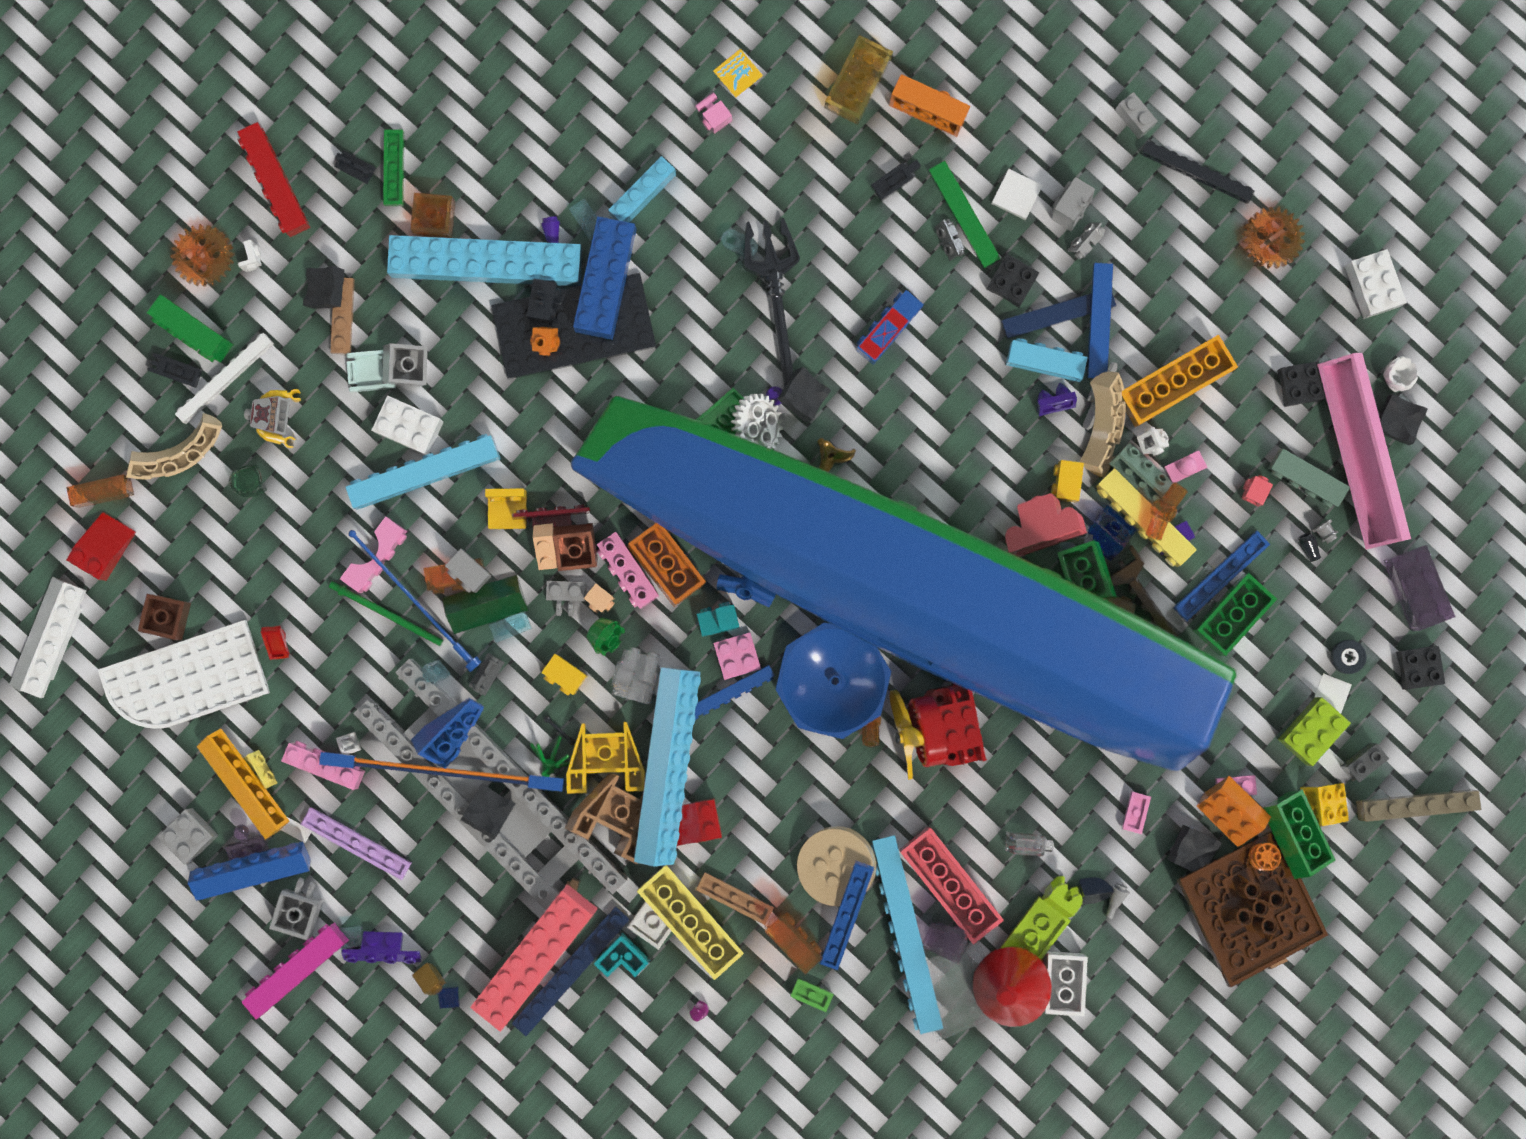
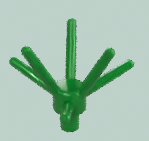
M561 736L557 738L550 759L544 758L540 744H536L535 747L533 743H530V747L542 763V776L549 777L556 768L569 766L570 761L564 762L569 758L568 754L557 762L553 761L561 741Z

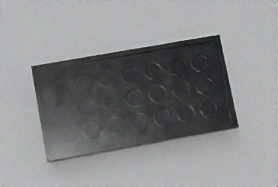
M636 273L626 277L613 340L575 332L573 326L582 285L560 291V298L555 301L554 306L557 308L556 317L552 319L551 324L527 318L530 297L492 305L507 379H515L656 348L641 274ZM533 328H558L560 344L557 351L550 352L548 356L539 355L538 351H532L530 338Z

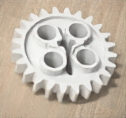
M763 394L744 396V400H739L740 405L735 406L737 412L732 413L736 418L731 420L735 424V427L731 430L736 431V436L775 450V444H780L777 438L782 437L779 431L784 429L780 426L783 420L779 419L782 413L776 411L779 406H773L774 400H769V396H763Z

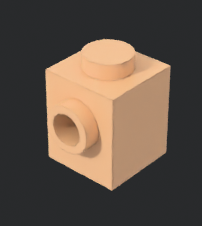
M596 583L583 598L590 603L588 607L595 613L599 611L602 613L605 611L609 612L615 604L613 602L615 598Z

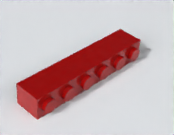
M256 122L237 131L240 137L237 139L242 149L247 151L248 155L245 157L249 165L254 166L256 170L254 176L258 183H262L264 187L262 192L267 200L270 199L272 203L270 209L275 217L278 216L280 220L278 226L282 233L292 237L311 228L263 127Z

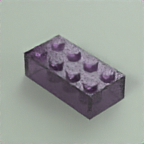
M1427 545L1416 547L1384 560L1411 631H1420L1455 617Z

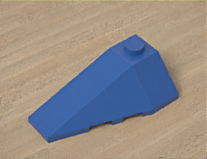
M468 698L425 725L411 739L417 754L442 768H447L459 755L463 741H466L469 737L468 732L470 728L475 726L484 709L483 705Z

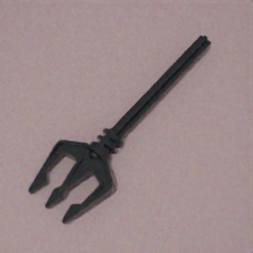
M782 218L780 220V234L786 238L789 257L783 260L778 259L771 241L772 231L767 220H764L762 236L765 239L764 262L754 261L750 245L754 232L748 221L745 228L742 266L744 270L764 279L769 284L766 286V289L770 291L766 294L772 302L785 388L793 375V367L782 300L785 290L781 289L784 284L780 281L783 279V275L799 262L800 256L785 219Z

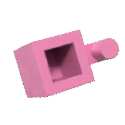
M712 93L695 105L698 112L704 108L707 110L702 113V123L708 131L711 129L715 134L732 121V115L721 100L713 105L712 102L718 98L715 93Z

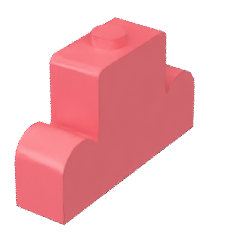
M1049 493L1044 496H1035L1030 501L1017 506L1022 527H1010L1006 531L1005 539L1008 552L1021 557L1085 535L1087 531L1082 515L1071 507L1062 510L1059 499Z

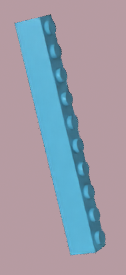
M895 835L873 840V845L870 846L877 860L876 875L881 876L882 883L879 884L881 895L885 894L887 902L884 903L886 914L891 916L892 921L888 922L890 932L895 933L896 941H893L895 952H900L901 960H898L900 971L905 972L906 979L903 980L905 991L910 992L911 999H908L910 1011L914 1010L916 1018L912 1019L915 1031L919 1030L920 1034L944 1029Z

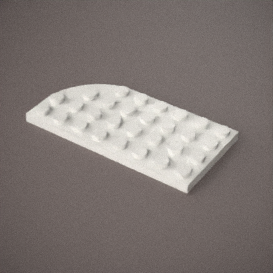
M247 620L98 670L106 697L114 710L133 724L153 729L172 727L270 693Z

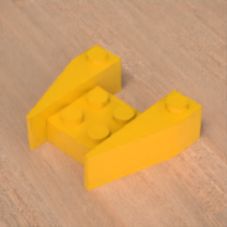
M624 722V733L586 734V725L582 723L566 774L567 794L587 793V774L625 772L626 792L644 791L645 771L627 722Z

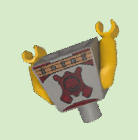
M293 389L291 392H287V390H270L262 395L260 399H255L252 402V409L244 411L245 419L250 420V426L256 428L257 434L265 441L276 444L284 443L286 447L294 448L289 446L287 441L289 439H296L294 437L283 438V436H286L290 400L287 398H291L294 402L301 401V398H293V394L301 393L298 389Z

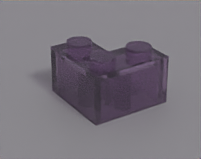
M932 922L922 945L923 948L959 964L968 946V940L962 928L954 926V928L947 927L942 923L935 924Z

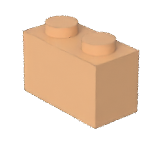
M553 523L534 525L533 542L539 570L558 568L553 541Z

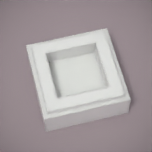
M356 732L336 738L341 754L348 755L362 750Z

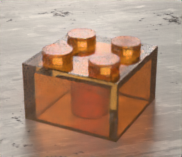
M414 193L410 228L414 236L452 238L456 204L453 196Z

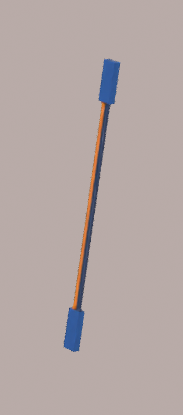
M321 752L319 765L344 768L359 766L522 784L527 785L528 788L562 791L564 782L563 778L536 775L521 777L358 759L355 755Z

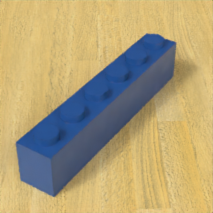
M303 841L291 843L287 846L272 848L265 852L253 853L242 858H234L231 861L215 863L204 868H196L190 871L188 885L195 900L198 901L307 872L310 870L311 859Z

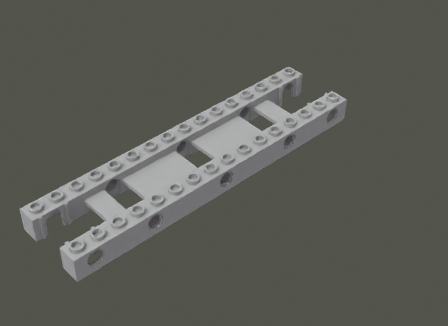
M408 659L395 673L399 676L398 679L403 680L416 693L415 696L420 697L426 703L429 709L405 732L395 724L396 721L394 719L385 718L378 711L380 708L379 704L373 700H367L353 714L401 763L440 767L418 755L411 739L425 725L458 704L414 659ZM477 724L470 728L468 732L469 737L466 741H463L459 755L447 766L449 769L528 777ZM411 772L545 910L549 908L560 894V891L553 884L577 860L589 870V874L592 873L606 887V891L609 890L612 894L628 879L590 839L587 840L564 829L569 817L541 789L528 788L527 785L504 783L510 789L504 798L516 804L497 837L493 840L460 820L482 784L488 786L492 781ZM552 832L565 846L540 871H536L527 861L526 856Z

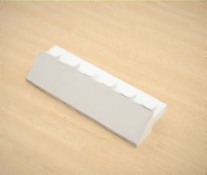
M52 577L9 685L18 691L44 698L50 680H54L82 608L80 606L87 590Z

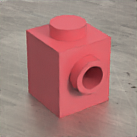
M1261 475L1247 479L1243 486L1245 491L1241 499L1257 507L1262 506L1273 484L1269 483V479Z

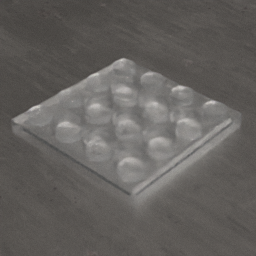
M979 941L974 945L968 942L926 960L944 1028L932 1032L936 1042L991 1020L981 1011L973 993V977L979 963L985 957Z

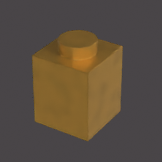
M426 963L412 974V977L423 993L427 995H436L442 990V986L446 984L436 967L430 963Z

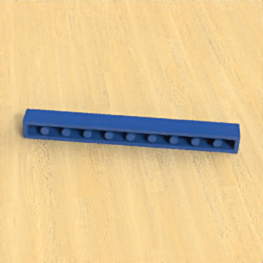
M768 665L699 701L695 708V720L701 714L704 716L710 713L709 710L711 709L716 710L720 707V704H727L731 702L730 699L739 698L742 696L741 693H748L752 691L751 688L762 686L764 681L769 682L773 680L774 674L770 666Z

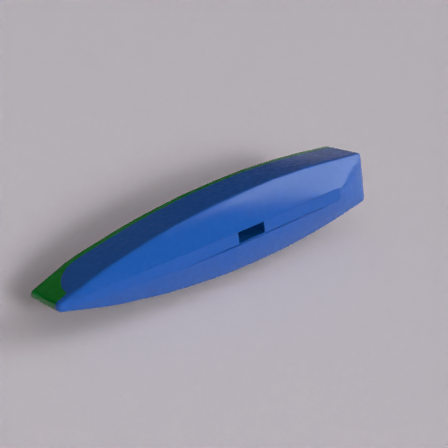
M615 396L610 400L571 461L573 471L716 560L823 620L910 664L1039 723L1127 758L1172 771H1179L1186 767L1209 747L1236 679V670L1230 665L1115 604L1060 578L1061 575L1045 567L1042 569L977 537L917 511L915 506L905 501H894L793 457L681 414L621 396Z

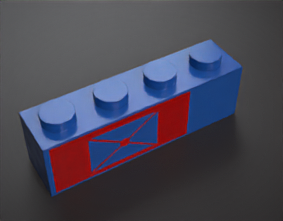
M907 290L903 294L901 292L898 293L893 300L895 302L891 308L887 307L881 314L883 318L879 322L875 321L868 329L871 332L866 337L863 335L856 343L858 345L856 351L872 365L878 361L924 305Z

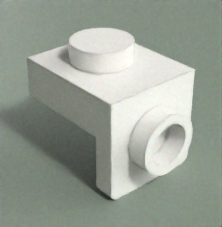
M252 240L244 241L248 260L239 262L238 266L242 270L249 272L261 266L259 258L261 250L259 245L255 244Z

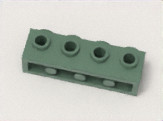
M1130 442L1109 463L1164 516L1170 513L1185 496L1166 475L1158 470Z

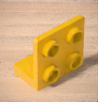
M524 488L485 489V497L488 498L489 529L527 528V519L513 520L512 514L516 513V510L527 509V491Z
M1344 783L1318 787H1300V790L1303 789L1320 826L1349 821Z

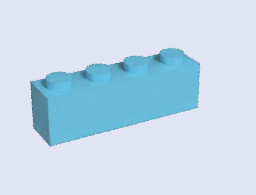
M661 156L608 210L610 216L614 220L630 222L676 176L675 168Z
M1017 338L1010 343L1006 365L1080 382L1083 380L1088 357L1083 356L1081 352L1072 351V353L1064 352L1065 349L1053 347V349L1046 348L1045 344L1035 343L1033 345L1027 343V340Z

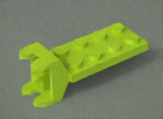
M1065 876L1054 878L1045 889L1043 897L1038 896L1000 948L1021 947L1042 959L1071 922L1070 918L1080 909L1083 898L1079 894V887L1075 886L1068 889V885L1065 883Z

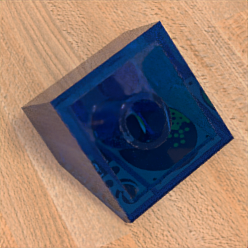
M1109 505L1088 526V534L1093 535V540L1100 543L1103 556L1110 561L1124 549L1136 531L1133 526L1129 525Z

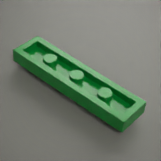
M384 130V206H404L403 130Z

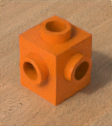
M533 328L530 338L532 351H538L539 355L545 356L550 355V352L557 351L560 344L558 328Z

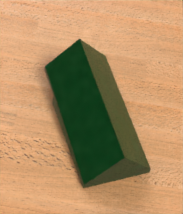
M517 574L484 584L477 593L473 591L469 593L465 590L443 597L445 616L454 634L529 611Z

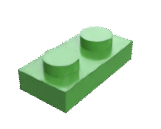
M797 978L790 997L826 1012L834 994Z

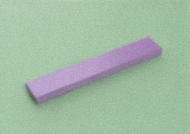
M312 807L309 808L300 824L400 880H403L412 862Z

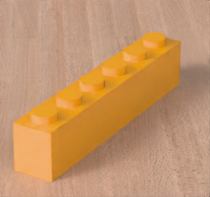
M222 729L208 735L197 746L265 840L290 822Z

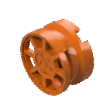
M1258 843L1250 849L1249 861L1257 870L1270 871L1277 868L1280 864L1281 854L1279 849L1271 843Z

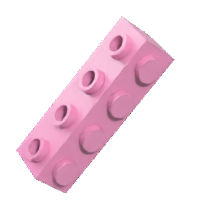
M617 532L597 544L599 547L596 550L602 560L607 559L610 564L607 566L613 576L617 574L620 579L618 584L624 592L626 590L629 592L631 597L628 599L634 608L638 606L642 609L660 597Z
M299 741L288 743L281 762L352 790L359 788L365 770L360 769L359 766L344 768L319 765L320 753L324 751L317 748L309 749L306 747L307 744Z

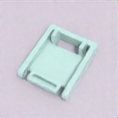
M383 350L346 354L347 358H355V361H347L348 384H357V387H349V392L396 388V385L382 384Z

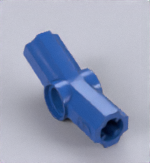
M719 574L717 581L718 591L734 593L742 600L752 599L767 607H770L775 598V593L744 575L738 578Z

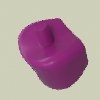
M698 1001L689 1012L692 1020L700 1021L704 1019L709 1012V1006L703 1001Z

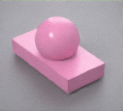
M1196 451L1165 466L1164 470L1169 480L1174 484L1207 468V465L1200 451Z

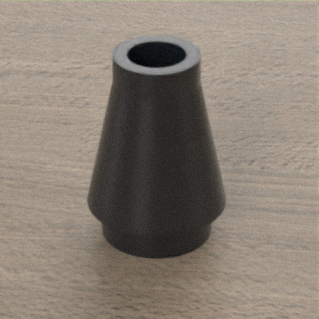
M1309 532L1298 537V545L1307 555L1310 562L1319 560L1321 556L1316 536Z

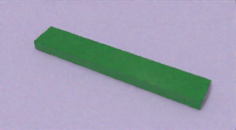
M946 161L929 169V174L983 269L999 261L1001 258Z

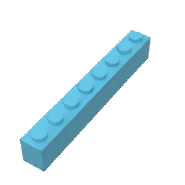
M484 434L478 436L476 441L470 442L468 440L459 443V447L453 449L447 447L440 450L441 453L433 455V453L424 455L423 459L417 462L415 460L407 461L404 463L405 466L397 468V466L386 469V473H373L368 476L369 479L351 481L350 485L346 486V490L352 507L355 510H359L500 460L494 438L491 435Z

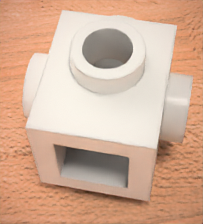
M1151 427L1144 430V434L1137 436L1143 455L1153 454V456L1163 453L1164 448L1169 447L1168 435L1163 429Z

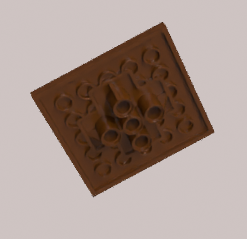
M1272 831L1177 879L1228 987L1237 985L1328 936L1302 879H1294ZM1258 843H1271L1280 851V864L1274 870H1257L1249 861L1250 849ZM1249 886V887H1250V890H1249V892H1248V894H1247L1246 889H1247V887ZM1256 904H1258L1257 911H1255ZM1241 912V913H1242V916H1241V918H1240V920H1239L1238 916H1239V913ZM1265 922L1267 923V925H1266V927H1265L1266 930H1264V927H1263V925H1264Z

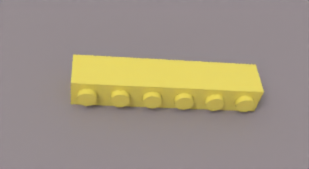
M1115 468L1095 486L1098 489L1097 493L1102 498H1107L1111 502V507L1117 512L1120 511L1125 516V521L1131 526L1134 525L1139 530V535L1152 543L1151 546L1158 553L1162 551L1166 556L1165 560L1172 567L1181 566L1197 550Z

